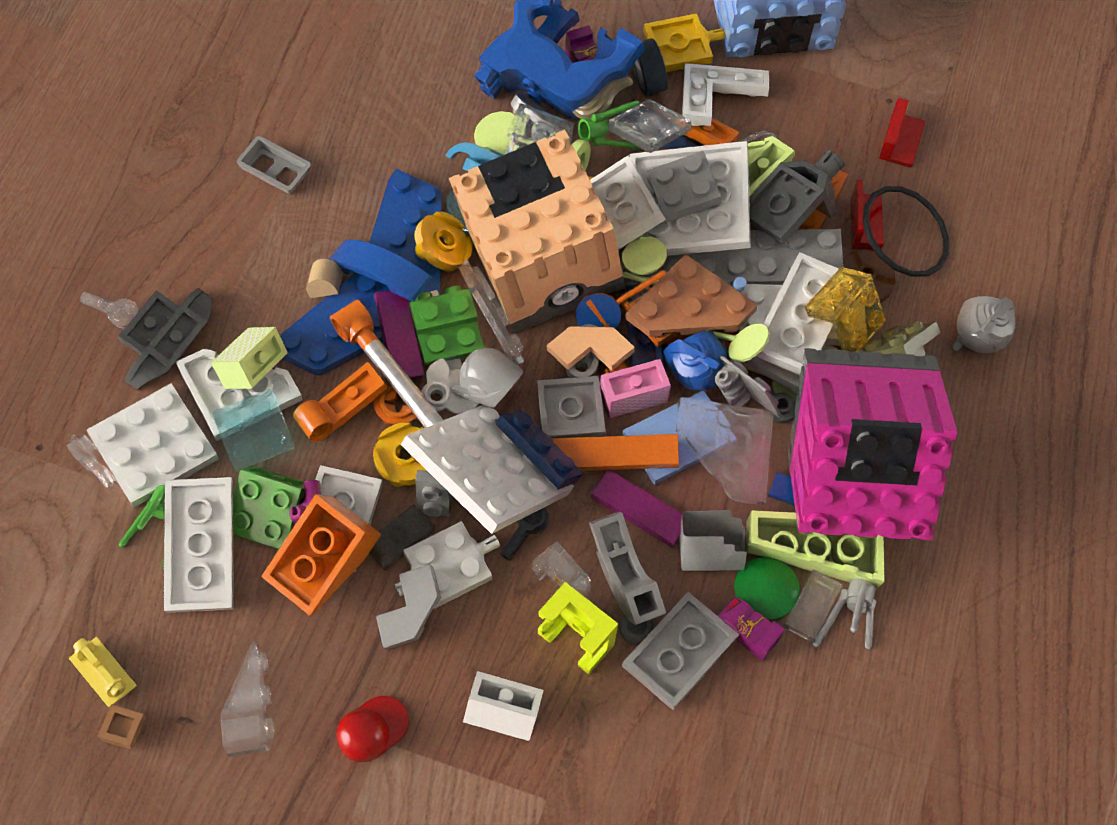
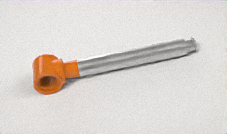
M356 299L330 316L331 323L339 336L345 342L350 341L352 344H359L425 428L443 421L441 416L373 333V320L359 300Z

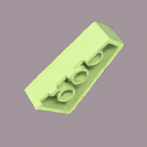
M752 510L746 520V552L774 558L785 564L849 583L853 579H864L874 584L876 590L885 582L883 536L863 537L846 533L844 535H830L812 531L810 533H798L796 513Z

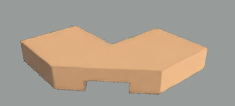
M568 327L547 344V351L567 370L588 353L592 352L613 371L635 352V347L613 327Z

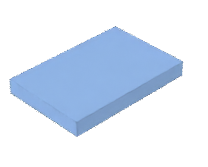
M704 391L624 429L622 433L623 436L678 434L679 468L644 469L654 485L736 443V438Z

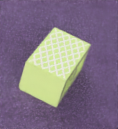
M276 327L247 328L211 363L224 388H253L288 352Z

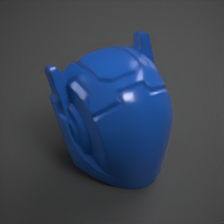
M711 331L693 334L683 341L678 339L663 351L669 369L676 380L685 388L693 391H706L717 386L715 376L725 366L720 359L721 356L731 362L727 348Z

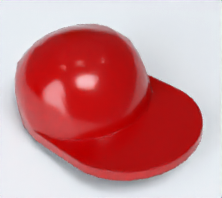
M377 696L368 700L356 710L347 713L340 720L336 732L337 743L341 752L347 758L356 762H369L380 757L405 736L409 726L408 712L399 700L390 696Z

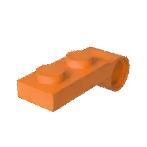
M367 362L320 401L308 400L299 405L293 413V418L311 442H319L344 425L389 387L372 365Z

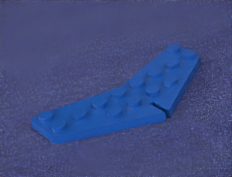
M396 169L389 178L369 243L387 249L424 270L432 277V280L422 293L437 290L440 295L441 269L436 268L428 261L422 260L417 256L415 252V246L417 245L415 242V230L418 223L427 215L442 212L441 192L437 187ZM354 273L340 285L339 294L325 297L280 335L288 352L282 359L311 374L324 375L365 353L358 343L345 342L339 336L330 320L331 315L356 299L369 312L374 323L373 333L383 343L374 294L378 291L390 290L389 287L359 273Z

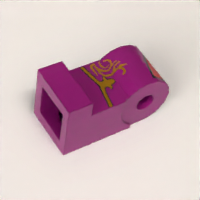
M589 25L566 32L565 51L572 63L593 60L595 58L598 48L593 40V32Z
M734 597L718 615L721 620L739 634L737 641L761 661L767 657L780 641L785 630L777 622L771 623L760 613L755 612L748 603L738 597Z

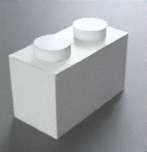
M477 671L463 722L529 741L544 690Z

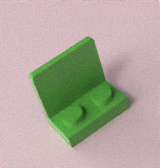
M254 465L240 469L233 495V534L280 549L293 527L294 521L289 516L290 509L293 506L299 505V501L305 498L304 481Z

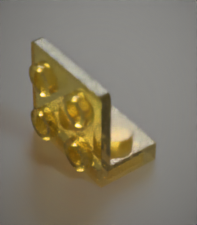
M840 267L805 306L809 317L833 324L842 350L858 353L886 320L871 274Z

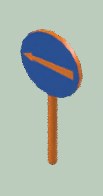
M660 271L617 299L605 293L586 295L576 308V320L579 326L593 324L598 327H613L616 329L621 320L619 304L664 277L666 271Z

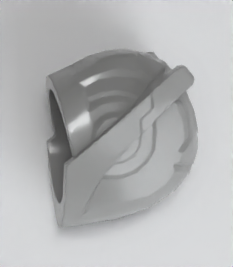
M979 296L966 300L961 307L957 319V332L959 335L951 347L958 351L962 346H965L975 352L986 354L1003 350L1010 344L1016 329L1014 302L1007 297L999 299L989 296Z
M481 348L473 351L466 358L460 369V384L452 385L450 388L453 393L463 396L464 399L493 408L517 382L523 370L500 351L493 348Z

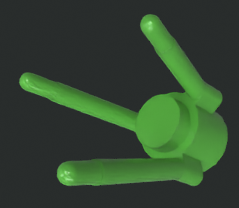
M636 100L603 113L593 114L592 118L581 119L578 124V133L581 140L592 141L595 147L604 145L646 150L647 145L604 139V136L608 134V125L615 123L614 119H605L637 107L640 102Z
M164 485L156 487L145 508L120 541L119 546L121 548L125 547L138 529L142 530L152 515L159 519H165Z

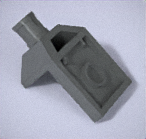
M827 150L814 165L807 161L781 162L750 196V223L784 245L815 209L832 219L836 215L835 192L831 181L838 171L845 166L843 160L837 154Z

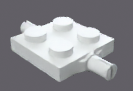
M461 521L403 551L411 570L428 564L434 567L441 599L436 606L438 608L492 580V574L484 561V554L499 548L500 543L495 535L477 543L470 537ZM401 582L395 584V587L400 597H402L404 594Z

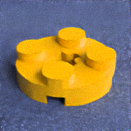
M436 212L433 215H427L418 223L415 230V242L417 244L415 252L420 259L428 261L436 268L453 272L470 258L473 250L472 239L470 235L466 237L462 230L465 226L459 219L446 212ZM441 236H442L443 238H445V239H444V242H445L447 245H444V244L441 242V240H440V237H441Z
M398 423L386 428L379 435L378 442L373 450L377 471L395 487L414 485L417 470L427 471L412 455L408 460L398 458L401 455L400 450L404 448L401 444L405 436L421 430L418 427L412 426L411 423Z

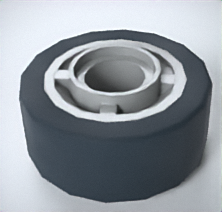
M653 38L643 41L645 51L632 66L634 76L644 96L653 95L668 89L665 62Z

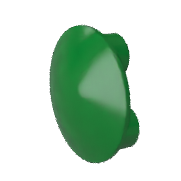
M762 557L747 562L744 570L738 571L734 582V592L736 597L748 603L755 612L760 613L767 620L779 621L796 606L800 595V586L795 573L788 565L774 558Z

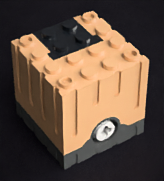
M565 129L555 133V136L548 140L545 137L469 169L468 173L462 176L458 174L449 178L472 243L497 295L513 335L519 334L529 327L533 328L552 320L551 318L555 316H561L575 310L579 302L586 295L592 293L609 294L625 288L614 228L610 220L607 221L606 212L598 196L594 193L593 185L586 171L582 169L581 161L573 145L571 146Z

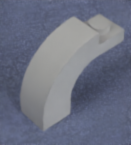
M619 511L589 522L598 549L596 553L614 598L627 619L637 625L666 614L657 582L647 576L638 560L623 513Z

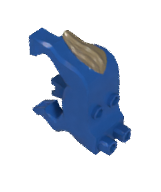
M517 0L514 4L513 26L498 36L479 57L482 66L474 77L481 84V91L493 99L497 97L502 89L508 92L522 90L527 91L526 95L538 104L542 101L574 120L592 118L593 114L606 112L615 95L625 87L633 84L632 78L627 73L645 51L643 41L621 27L617 37L612 40L606 34L608 31L600 27L597 35L598 50L593 60L572 63L566 52L557 43L572 26L574 27L580 21L578 12L572 8L567 11L561 5L562 2L560 0ZM547 16L543 24L536 29L534 24L536 17Z

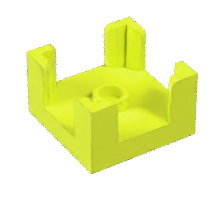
M566 582L539 610V617L546 620L539 626L538 634L546 641L552 642L567 624L584 637L580 641V646L586 653L578 661V666L588 675L615 645L618 623Z

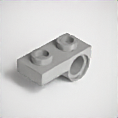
M417 470L415 485L418 513H423L429 517L450 516L453 495L428 471Z

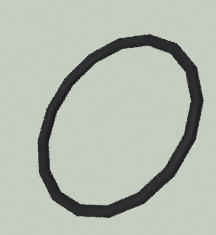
M885 186L870 195L864 205L863 227L867 240L878 257L893 270L910 277H927L940 270L949 255V236L945 223L935 207L919 193L902 186ZM886 192H901L914 197L929 209L939 224L943 237V254L937 265L926 271H912L897 265L882 252L873 238L869 225V211L876 197Z

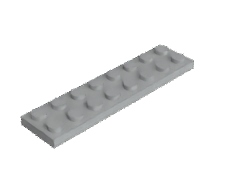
M841 229L796 230L784 245L762 230H750L751 248L687 254L723 281L730 283L731 286L737 277H743L746 280V284L783 285L799 252L843 270ZM625 245L618 250L622 272L631 273L622 262V253L627 246ZM685 254L667 256L664 265L657 271L640 276L651 278L662 270H665L667 273ZM624 278V289H626V286H636L643 282Z

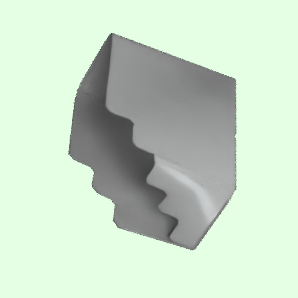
M731 510L684 512L681 519L679 540L682 571L744 570L747 552L744 551L746 531L742 525V519L731 517Z

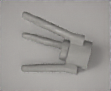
M864 579L851 580L849 588L841 590L839 600L813 642V646L818 647L844 604L847 603V608L854 612L850 628L852 633L857 632L861 614L866 612L865 648L867 650L871 649L874 610L877 603L873 599L876 591L875 585Z

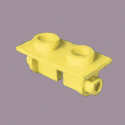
M97 636L91 641H86L85 638H82L74 644L75 653L69 657V660L109 708L111 704L114 705L137 687L135 682Z

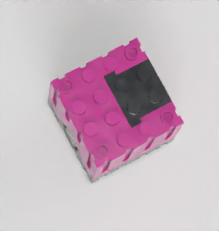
M804 348V364L801 366L799 393H797L794 410L795 419H793L790 435L791 445L788 448V461L798 533H810V531L830 535H844L846 533L863 537H877V535L887 538L911 539L913 537L932 541L934 535L933 523L936 524L940 509L939 497L943 496L947 479L945 469H949L953 453L951 442L956 440L957 428L936 356H914V354L898 353L882 354L881 352L858 351L857 353L847 350L826 349L824 351Z

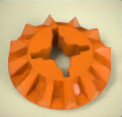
M387 382L386 384L389 388L373 401L376 415L383 420L385 425L387 423L412 424L413 420L417 417L407 405H402L400 412L395 410V405H391L396 403L398 393Z

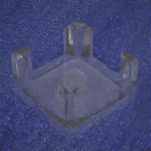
M519 103L508 128L507 137H510L503 155L545 137L548 140L555 136V133L564 129L571 144L574 123Z

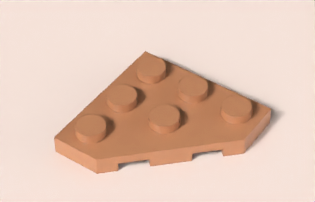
M685 254L626 313V320L649 337L662 336V333L680 332L681 335H688L717 329H724V332H735L757 311V304Z

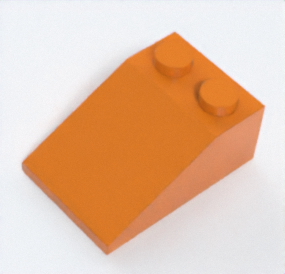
M315 494L261 577L309 616H313L365 560L381 536V533L333 496Z

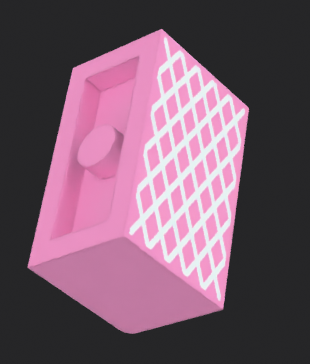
M661 359L601 375V397L609 419L668 403L671 385Z

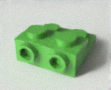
M451 286L444 290V294L432 296V293L424 292L414 302H410L409 306L424 367L430 366L441 358L449 361L468 357L473 351L484 348L470 288L462 290L461 286Z

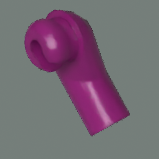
M309 480L304 482L305 500L300 505L293 506L289 512L290 519L297 523L315 494L321 495L320 481Z

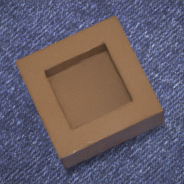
M111 704L97 737L101 741L133 750L146 717L143 713Z

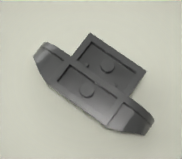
M197 288L186 298L181 306H178L156 290L118 336V340L140 355L129 370L125 382L138 390L146 382L158 379L169 373L176 361H178L203 328L207 326L211 314L212 297L200 288Z

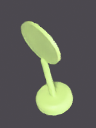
M500 111L489 114L479 122L474 133L476 145L489 147L503 155L517 150L520 145L526 146L534 143L524 139V125L519 117L511 112ZM576 140L572 145L581 161L582 169L586 170L591 153L590 143L585 140Z

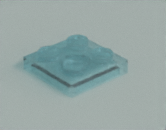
M272 389L211 412L235 472L296 448Z

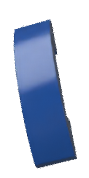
M345 240L329 258V260L336 262L340 266L343 273L349 275L354 271L386 284L392 293L413 302L432 280L428 273L410 261L387 249L365 241Z

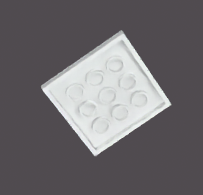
M747 141L630 154V159L659 207L647 170L704 151L723 202L722 204L665 223L663 221L644 233L643 237L650 236L662 241L667 249V256L751 248L749 150Z
M485 405L478 406L406 435L401 445L491 534L568 496L574 487L569 485L558 490L496 425L500 417L498 412Z

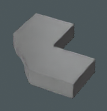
M428 564L399 574L406 606L376 616L384 649L389 650L416 641L421 636L425 628L423 626L431 611L435 610L441 599L432 565Z

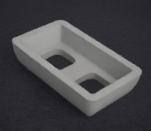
M261 136L255 137L236 161L242 170L287 194L294 192L309 173L311 166L309 161ZM261 157L274 161L266 172L253 168ZM286 169L298 174L290 185L277 181V178Z

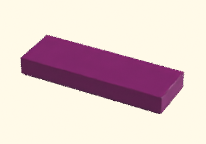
M391 290L376 292L374 299L385 348L411 380L422 379L424 371L408 299L392 293Z
M608 470L591 493L592 499L615 513L622 512L626 520L673 548L679 539L682 513L613 471Z

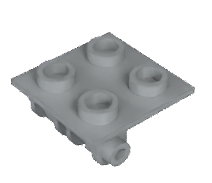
M721 356L720 359L725 366L716 374L715 383L729 405L734 409H740L753 398L781 419L782 415L777 408L779 402L769 393L771 390L769 385L759 377L752 379L748 376V370L737 360L731 363Z

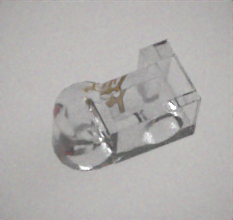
M555 542L532 561V573L540 581L548 576L558 588L566 582L585 598L589 599L590 578L558 542Z

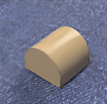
M319 259L312 264L306 287L310 298L339 294L343 272L336 262L329 259Z

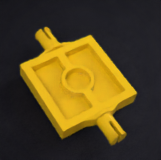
M697 13L645 23L643 28L646 40L653 38L656 41L665 62L666 72L684 69L685 63L711 64L713 62V54L709 43L725 39L723 28L707 31L700 23Z

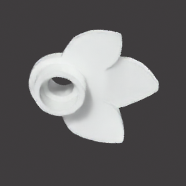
M443 358L435 361L426 372L427 384L423 387L421 393L437 412L447 409L455 414H461L476 408L479 403L464 399L463 396L452 392L450 387L460 384V369L450 371L448 364ZM435 393L440 394L442 399L434 401L431 399V395Z

